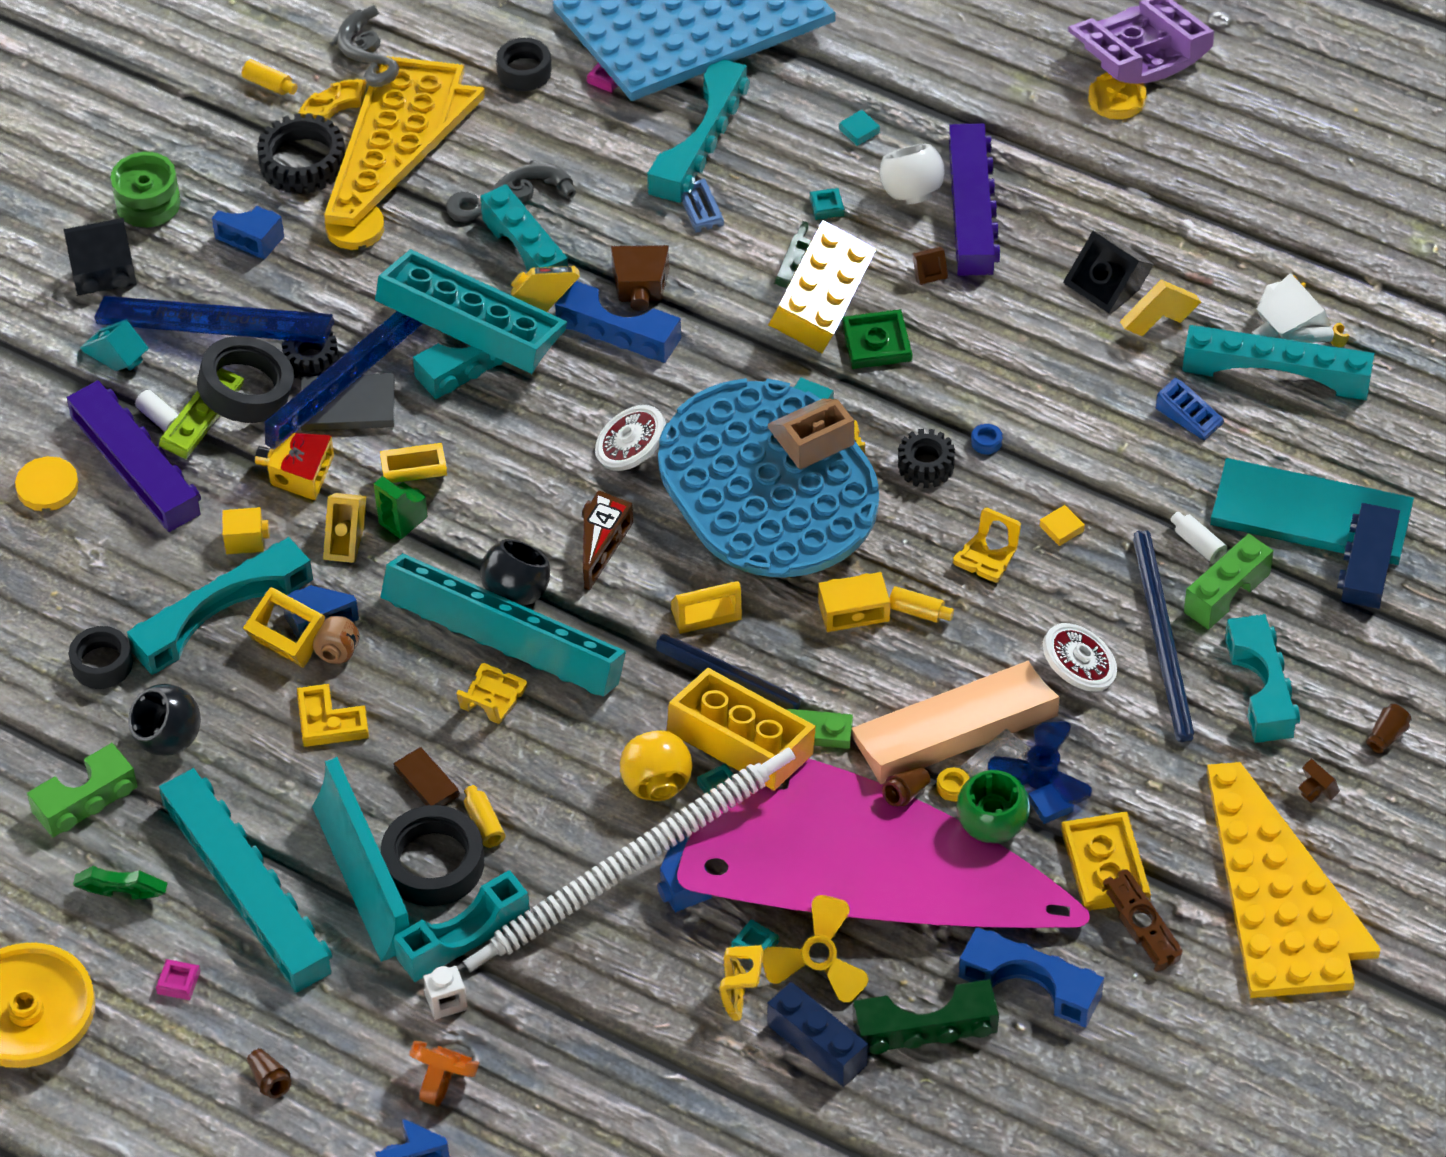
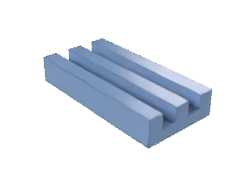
M706 179L695 181L691 196L702 219L699 220L688 194L684 192L682 195L683 206L695 233L701 232L703 227H706L707 230L713 229L715 224L718 227L724 226L723 216ZM696 188H701L713 214L712 217L708 216Z

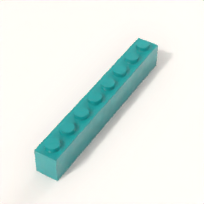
M404 553L386 564L380 598L391 602L395 607L407 609L418 614L424 620L434 621L447 627L451 632L468 636L478 644L488 645L501 651L508 657L520 659L529 663L535 669L544 670L558 676L564 682L574 683L583 687L591 694L604 697L619 685L626 654L625 650Z
M192 768L160 785L159 790L164 808L295 993L332 974L330 959L333 958L329 946L324 940L319 942L315 937V929L307 916L302 918L297 912L298 906L293 896L289 892L284 894L280 888L281 882L273 869L267 870L264 866V858L257 846L251 847L248 844V837L239 822L234 824L230 819L231 813L226 803L222 799L217 801L214 796L213 786L208 778H201L197 771Z

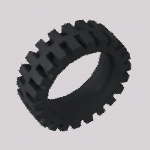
M301 113L294 114L295 119H290L289 115L282 117V123L279 120H275L272 122V127L267 126L264 129V134L261 133L259 142H257V153L263 178H266L267 183L270 185L274 184V188L278 190L284 187L286 193H291L293 189H296V194H303V189H308L309 193H313L316 186L322 190L326 188V182L332 185L336 181L335 176H338L345 156V144L340 129L337 125L334 126L331 120L325 121L324 117L320 115L314 119L313 114L306 113L305 118H301ZM308 139L318 141L330 148L329 154L322 161L308 167L294 168L284 166L273 159L278 149L296 140Z

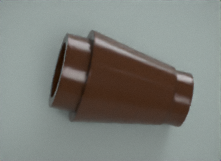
M1390 704L1388 707H1384L1369 738L1366 740L1367 745L1375 752L1383 753L1385 749L1410 728L1411 715L1397 704Z
M918 767L889 776L882 786L883 796L892 806H906L930 784V775L926 769Z
M262 1048L255 1049L248 1055L247 1063L263 1095L275 1099L288 1092L292 1084L291 1074L288 1069Z

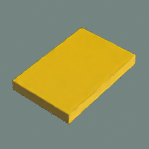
M1127 812L1061 822V831L1081 903L1088 911L1115 907L1106 891L1102 892V885L1106 878L1111 876L1115 879L1117 873L1124 869L1131 872L1147 898L1151 901L1150 888Z

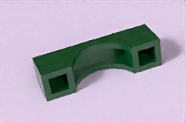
M990 979L956 984L951 1000L941 1009L926 1014L907 1012L895 1005L888 995L853 1001V1023L856 1034L868 1043V1053L882 1054L888 1050L898 1048L914 1049L924 1044L936 1042L951 1043L957 1039L968 1037L984 1038L990 1034L998 1033L999 1012Z

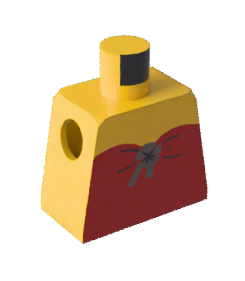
M284 432L280 435L274 449L263 446L257 448L255 464L268 467L270 483L274 487L316 500L334 458L332 436Z

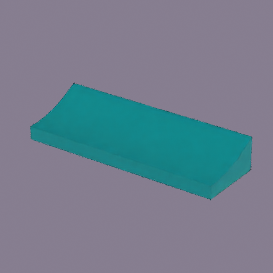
M412 249L407 251L378 276L375 301L530 374L534 372L547 351L566 330L567 321Z
M1226 458L1210 525L1344 554L1347 541L1353 542L1355 533L1349 532L1353 513H1360L1362 503L1400 510L1389 564L1399 565L1414 497Z
M338 757L325 761L324 781L312 808L377 955L382 962L396 957L393 936L410 927L408 912Z

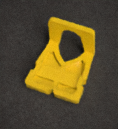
M983 508L977 534L963 546L962 551L959 550L953 557V564L971 573L976 572L978 576L998 583L1017 550L1021 523L992 509ZM993 521H1000L1007 527L1008 546L994 550L988 548L986 537Z
M482 663L475 674L476 679L472 681L468 692L457 690L456 695L461 709L469 712L473 707L479 705L484 709L490 721L500 724L516 705L517 698L523 695L528 686L527 681L511 673L503 674L501 669Z
M761 945L729 947L725 950V978L720 982L719 991L723 1006L733 1021H740L742 1018L745 989L757 987L759 984L763 958V948ZM737 958L752 960V969L746 973L743 966H740Z

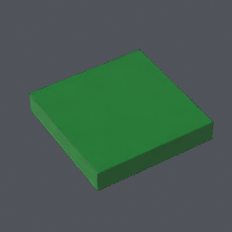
M901 309L842 317L841 325L852 369L912 362L913 354Z

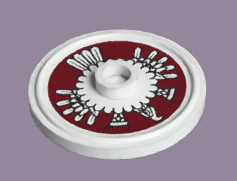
M638 405L620 412L605 425L597 438L595 454L598 461L605 468L612 471L628 470L643 463L659 447V440L666 425L665 418L658 409L649 405Z
M1061 623L1053 626L1044 636L1043 651L1048 663L1069 684L1082 690L1096 692L1105 690L1115 680L1117 675L1115 658L1107 645L1091 631L1075 624Z

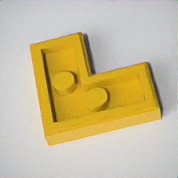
M1161 279L1121 319L1120 323L1125 330L1143 337L1162 316L1181 323L1201 301L1196 294Z
M329 684L297 688L304 747L369 738L365 705L332 710Z

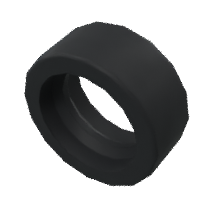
M523 37L509 40L503 44L496 56L497 75L500 82L507 88L515 91H531L546 84L551 77L552 71L551 53L548 47L539 40ZM522 58L533 59L540 63L535 68L529 70H516L508 66L511 62Z
M96 626L88 628L79 633L69 647L68 655L74 677L80 684L91 689L114 687L124 681L132 670L133 658L128 638L120 630L113 627ZM107 647L113 648L120 653L115 662L105 667L93 668L82 663L84 656L93 649Z

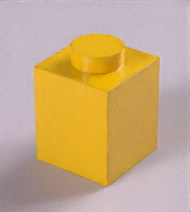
M261 507L222 510V535L226 555L264 551V539H270L269 521L262 518Z

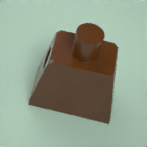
M669 245L611 246L612 271L618 299L621 302H631V308L635 311H644L649 307V302H659L662 300L669 273Z

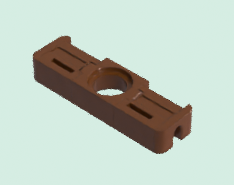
M1124 869L1117 873L1115 879L1111 876L1103 881L1102 892L1106 891L1120 913V920L1137 944L1141 943L1155 964L1154 970L1160 972L1179 962L1183 953L1181 946L1131 872ZM1144 913L1150 917L1151 924L1145 928L1138 927L1134 924L1132 917L1135 914Z

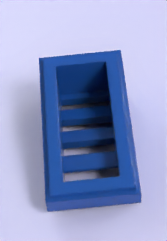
M1176 377L1157 394L1155 409L1203 441L1224 423V419ZM1195 411L1197 414L1191 417L1190 415ZM1206 418L1208 421L1201 426L1199 422Z

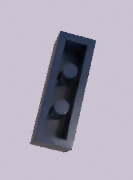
M1362 503L1360 513H1353L1349 532L1355 533L1353 542L1347 541L1343 560L1349 561L1347 570H1340L1337 584L1338 589H1343L1342 602L1380 609L1400 510Z
M790 982L767 1003V1025L843 1088L867 1067L868 1043L793 982Z

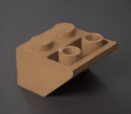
M820 399L768 423V429L799 470L854 445V419L838 399Z

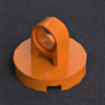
M413 1041L409 1056L428 1064L420 1090V1101L438 1107L446 1095L453 1073L467 1077L476 1076L480 1062L471 1061V1057L441 1046L431 1050L425 1048L426 1042Z

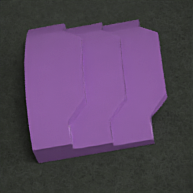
M1173 0L1140 1V6H1131L1109 18L1095 21L1091 18L1068 26V32L1084 43L1085 49L1101 61V68L1118 81L1131 84L1149 83L1174 75L1199 60L1213 47L1214 31Z

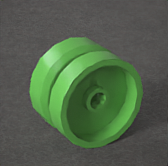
M139 152L121 159L113 167L110 179L118 216L124 218L125 223L143 228L160 226L171 220L179 211L181 199L174 164L167 157L155 152Z

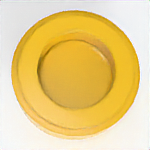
M951 767L944 769L937 777V792L945 800L957 801L962 786L970 777L960 768Z

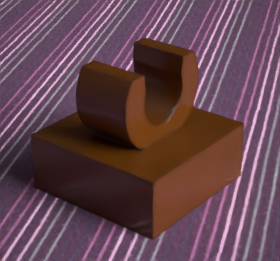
M942 247L912 253L916 282L919 285L948 278L945 252Z
M1312 758L1302 767L1307 779L1302 782L1298 789L1308 802L1313 803L1321 793L1332 800L1340 792L1336 780Z

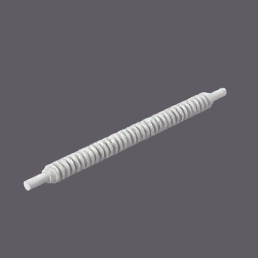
M787 747L762 765L760 763L754 766L749 764L746 766L747 771L745 769L739 771L740 776L736 773L732 776V780L728 778L724 781L725 785L721 783L717 785V789H711V796L705 793L702 795L703 800L701 798L695 800L696 805L692 802L688 805V809L682 808L680 810L682 816L676 812L673 814L674 820L671 817L666 819L667 825L664 822L658 824L660 831L657 827L651 829L652 835L649 832L643 834L645 840L640 836L636 839L637 844L634 841L629 843L630 850L626 846L621 849L623 855L619 851L614 853L616 861L612 856L606 858L608 865L604 861L599 863L601 870L597 866L591 868L594 875L587 871L584 873L586 880L579 876L576 878L578 884L574 880L571 881L569 885L572 890L565 885L562 887L564 895L558 890L554 893L556 900L552 895L547 897L549 905L543 900L539 902L541 910L537 905L533 906L534 915L527 910L524 912L526 920L520 915L517 917L519 924L515 920L509 922L511 930L507 925H504L502 927L504 934L500 930L495 931V936L490 939L491 943L463 961L469 972H472L498 954L500 956L505 953L508 955L512 954L511 945L515 950L521 948L519 940L523 945L527 944L526 936L530 940L536 938L533 931L540 935L543 933L541 926L545 930L551 928L548 921L556 925L558 923L556 916L560 920L565 919L566 916L563 911L569 916L573 913L571 906L576 911L580 909L578 901L584 906L588 903L586 896L589 900H594L596 897L593 891L600 896L603 894L601 886L605 891L609 890L610 885L608 881L611 885L615 886L618 884L616 877L622 881L625 879L624 873L627 876L633 874L631 867L634 871L640 869L638 862L642 866L647 865L646 858L651 862L655 859L654 854L657 857L662 855L661 848L665 852L670 849L668 843L674 847L677 845L676 839L682 842L685 840L684 835L686 837L692 835L691 830L697 832L699 826L702 828L706 826L705 819L709 823L714 820L713 815L718 818L721 816V811L723 813L729 811L728 806L733 808L736 806V802L741 803L744 801L743 797L746 799L750 797V791L753 794L758 791L757 786L760 789L765 787V782L770 779L769 775L796 758L794 753Z

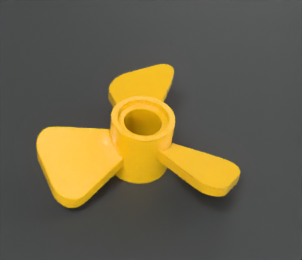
M818 895L812 900L811 905L814 936L809 937L803 943L801 949L785 947L765 948L762 958L765 975L769 982L779 984L805 965L814 970H824L838 999L845 1003L851 1002L867 986L868 975L865 971L837 959L836 946L831 940L848 916L850 908L848 903L842 899ZM818 942L825 944L829 951L827 959L821 963L813 962L809 956L810 947Z

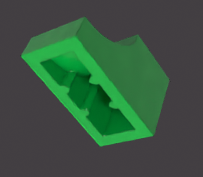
M383 476L373 483L378 522L398 538L403 539L428 517L427 500L419 489L412 488L405 482L395 485Z

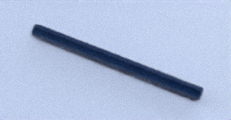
M1147 530L1136 531L1133 542L1175 737L1180 743L1190 742L1194 738V729L1151 533Z

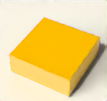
M1063 505L1041 518L1039 526L1058 546H1061L1083 533L1085 524L1066 505Z

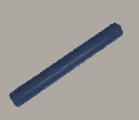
M666 633L661 634L656 642L657 651L701 672L710 668L786 710H798L800 707L801 698Z

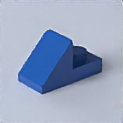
M404 1119L402 1124L406 1143L401 1145L392 1144L381 1151L375 1152L376 1157H450L445 1137Z

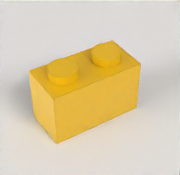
M882 572L864 573L859 576L831 579L818 583V604L826 632L890 621V599Z

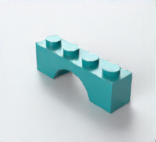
M507 184L480 196L483 222L497 239L506 235L513 242L521 255L527 272L531 268L568 266L567 256Z
M439 343L413 357L415 378L435 399L453 392L457 387L478 378L482 373L505 362L473 346L450 348Z
M1266 614L1227 619L1225 642L1232 665L1250 669L1261 678L1265 685L1260 692L1251 696L1249 701L1247 718L1254 742L1294 738L1295 726L1300 724V712L1298 705H1293L1291 701L1292 685L1290 679L1285 678L1283 674L1285 668L1282 652H1277L1275 647L1277 636L1274 626L1269 627Z
M508 870L482 885L474 901L456 917L439 924H429L422 919L394 935L396 958L412 980L416 982L422 979L424 975L432 973L436 968L448 964L495 936V931L500 930L503 932L502 927L504 925L510 928L509 922L512 920L519 923L517 920L518 916L522 915L526 919L524 912L530 911L529 894L511 870Z

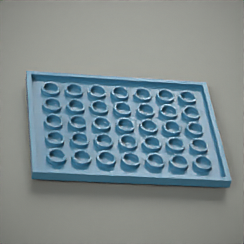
M553 0L554 11L631 101L703 74L709 65L716 62L739 60L836 21L835 11L824 0Z

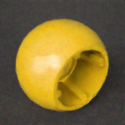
M651 731L643 733L630 740L624 747L619 763L620 774L625 786L635 796L644 800L665 801L674 797L689 782L692 772L691 754L686 744L671 732Z

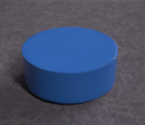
M992 424L978 425L971 434L973 449L985 455L996 453L1002 447V431Z

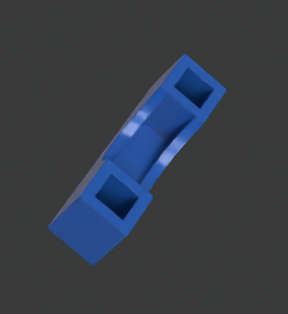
M578 281L555 303L556 317L567 321L566 329L574 330L593 339L602 340L621 349L641 354L648 359L666 363L681 340V318L654 308L636 317L616 316L609 313L600 304L598 288Z
M976 927L959 959L958 977L969 982L990 979L992 988L1005 980L1015 978L1027 979L1038 983L1052 998L1054 1016L1085 1028L1102 997L1104 977L1098 975L1093 970L1079 968L1065 962L1058 956H1049L1034 950L1025 943H1016L1003 938L994 931H986Z

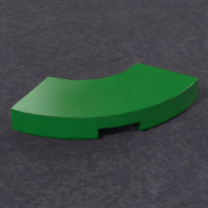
M92 866L75 874L73 885L79 889L107 897H112L114 892L132 894V899H148L165 894L168 883L141 870L114 872Z

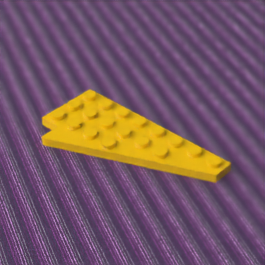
M386 56L396 61L399 73L391 83L385 86H368L324 214L325 223L355 227L484 99V87L461 85L465 74L464 65ZM377 64L379 70L376 74L384 72L388 69V66Z
M1242 763L1207 765L1206 773L1250 998L1353 990L1355 981L1350 961L1377 959L1380 956V946Z

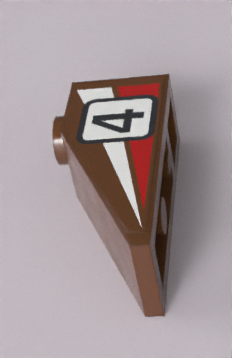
M599 490L592 501L588 500L582 511V518H584L583 579L584 589L589 591L633 524L632 503Z

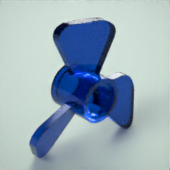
M1066 721L1039 724L1034 730L1035 746L1028 751L1027 760L993 756L988 761L987 770H1000L1010 773L1023 786L1028 783L1032 788L1039 789L1052 784L1067 803L1078 804L1092 796V788L1088 784L1059 771L1060 753L1058 750L1069 736L1071 730L1070 723Z

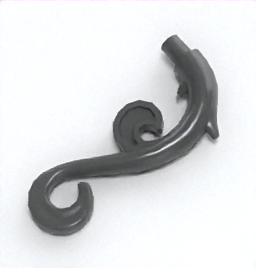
M374 4L364 10L358 9L342 22L338 33L330 45L338 44L341 52L348 58L359 62L373 63L366 69L364 78L368 85L381 87L391 83L397 77L399 67L396 61L373 53L380 47L381 43L377 33L374 31H365L359 34L355 40L357 46L351 42L353 35L361 27L368 24V20L379 15ZM377 64L388 66L387 70H385L382 73L376 74V72L379 70Z
M531 160L529 165L516 168L507 173L491 189L494 190L507 184L523 203L530 200L534 193L533 185L527 179H544L545 183L554 184L557 190L562 191L566 198L570 199L576 195V190L572 186L573 180L563 169ZM520 182L521 185L515 187V185ZM461 191L453 194L447 201L446 209L448 215L456 221L469 222L482 214L481 204L472 210H462L460 208L466 203L478 205L479 199L473 193Z

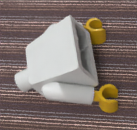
M1290 273L1282 281L1266 286L1257 306V311L1264 323L1252 331V334L1306 343L1330 342L1335 347H1344L1350 335L1348 333L1342 334L1345 328L1344 325L1336 323L1333 329L1329 327L1331 324L1325 310L1305 289L1306 283H1300L1297 276Z

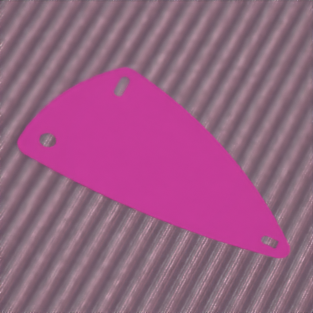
M812 759L806 760L790 776L787 789L781 790L777 788L774 791L767 786L762 789L757 786L758 791L753 794L750 791V797L747 799L743 797L744 801L741 803L736 802V806L733 808L728 806L729 811L726 813L721 811V816L718 818L713 815L714 820L709 823L705 819L706 826L703 828L699 826L697 832L692 831V835L689 837L683 851L677 873V879L681 886L693 892L791 910L812 912V900L818 895L842 899L848 903L850 908L847 917L930 925L1001 928H1076L1084 926L1090 919L1089 911L1058 884L999 843H985L973 838L962 827L958 819L915 798L906 806H892L883 796V784ZM718 858L727 863L728 870L722 875H712L705 870L704 865L708 860ZM1048 905L1070 907L1069 917L1049 914L1046 911V907Z

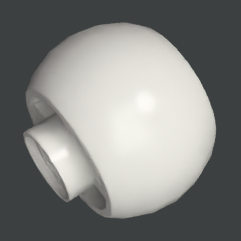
M913 145L893 151L883 157L879 172L880 180L884 190L893 199H906L907 204H916L932 198L931 192L941 187L944 179V164L940 154L931 145Z

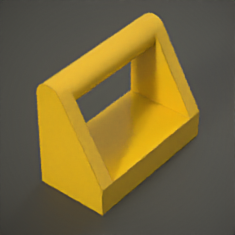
M442 443L379 451L383 477L392 483L447 476Z
M739 581L675 595L671 601V610L679 634L742 620V599Z
M271 587L243 629L255 642L304 668L311 658L314 650L313 640L323 625L325 616ZM275 604L310 622L297 643L266 627Z

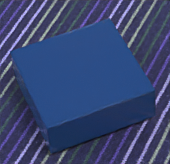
M1058 781L1028 793L1029 802L1043 824L1070 814L1074 810L1072 801Z

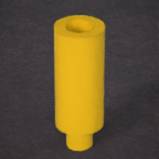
M253 59L247 60L242 68L241 74L244 79L277 94L285 95L289 93L294 95L298 89V85L292 82L289 75Z
M894 586L890 594V609L936 623L940 619L951 621L953 618L954 609L944 606V600Z
M475 785L468 786L464 790L466 798L463 803L471 820L480 831L483 845L491 848L501 844L506 835L486 793L478 791Z

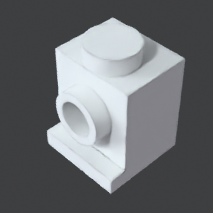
M441 966L436 968L431 974L423 976L424 994L434 1020L468 1010L465 986L457 966L450 968ZM455 995L456 1000L439 1005L440 999Z

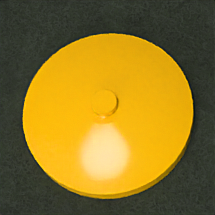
M19 943L0 948V1066L9 1068L34 1067L59 1058L82 1039L92 1022L95 1012V994L89 973L75 956L53 945Z

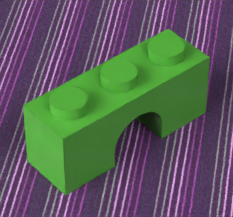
M1248 533L1186 589L1184 613L1209 630L1229 612L1232 598L1240 587L1250 593L1270 575L1274 550Z
M113 743L84 759L89 778L86 784L71 788L64 786L54 776L27 792L32 813L52 838L62 832L69 831L75 824L90 815L99 813L104 807L119 798L126 797L132 790L138 787L134 768Z

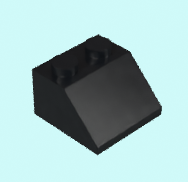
M124 218L63 229L77 296L137 285Z
M1092 231L1063 283L1107 313L1112 314L1140 290L1154 264L1109 234Z

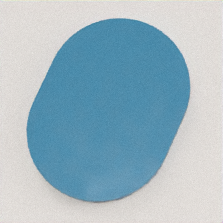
M738 379L706 388L679 406L677 413L665 425L659 440L658 466L663 485L700 541L712 554L730 566L744 572L767 577L808 575L841 562L866 540L875 524L879 509V486L875 471L855 440L854 445L799 470L768 429V423L820 400L809 391L805 393L793 388L787 382L767 379L765 382Z

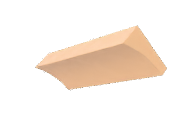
M1028 660L855 726L851 730V736L878 782L883 784L889 776L918 767L925 768L1057 717L1060 696L1048 687Z

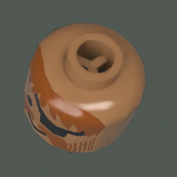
M343 616L326 618L313 640L315 653L322 660L331 664L347 662L353 656L359 643L360 634L358 628L351 620Z

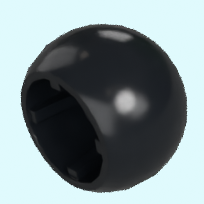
M504 539L493 545L483 557L480 578L486 590L522 606H527L538 600L547 589L550 581V565L545 555L536 548L518 540Z
M158 684L146 688L136 697L130 708L128 723L133 739L141 748L151 754L170 756L184 751L193 743L200 729L201 715L197 702L186 690L171 684Z

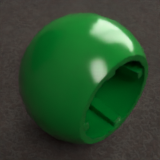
M986 770L970 777L962 786L958 794L956 808L958 819L970 836L979 841L994 844L1012 839L1024 828L1030 813V802L1025 787L1016 777L1000 770Z

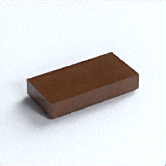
M422 747L417 748L394 763V770L426 806H444L460 796L456 785Z

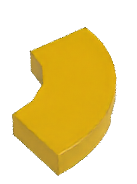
M351 79L330 84L331 88L318 94L316 92L313 93L303 103L298 113H301V118H305L306 113L313 114L314 119L320 115L327 121L339 111L348 108H359L362 106L366 92V81L364 79Z

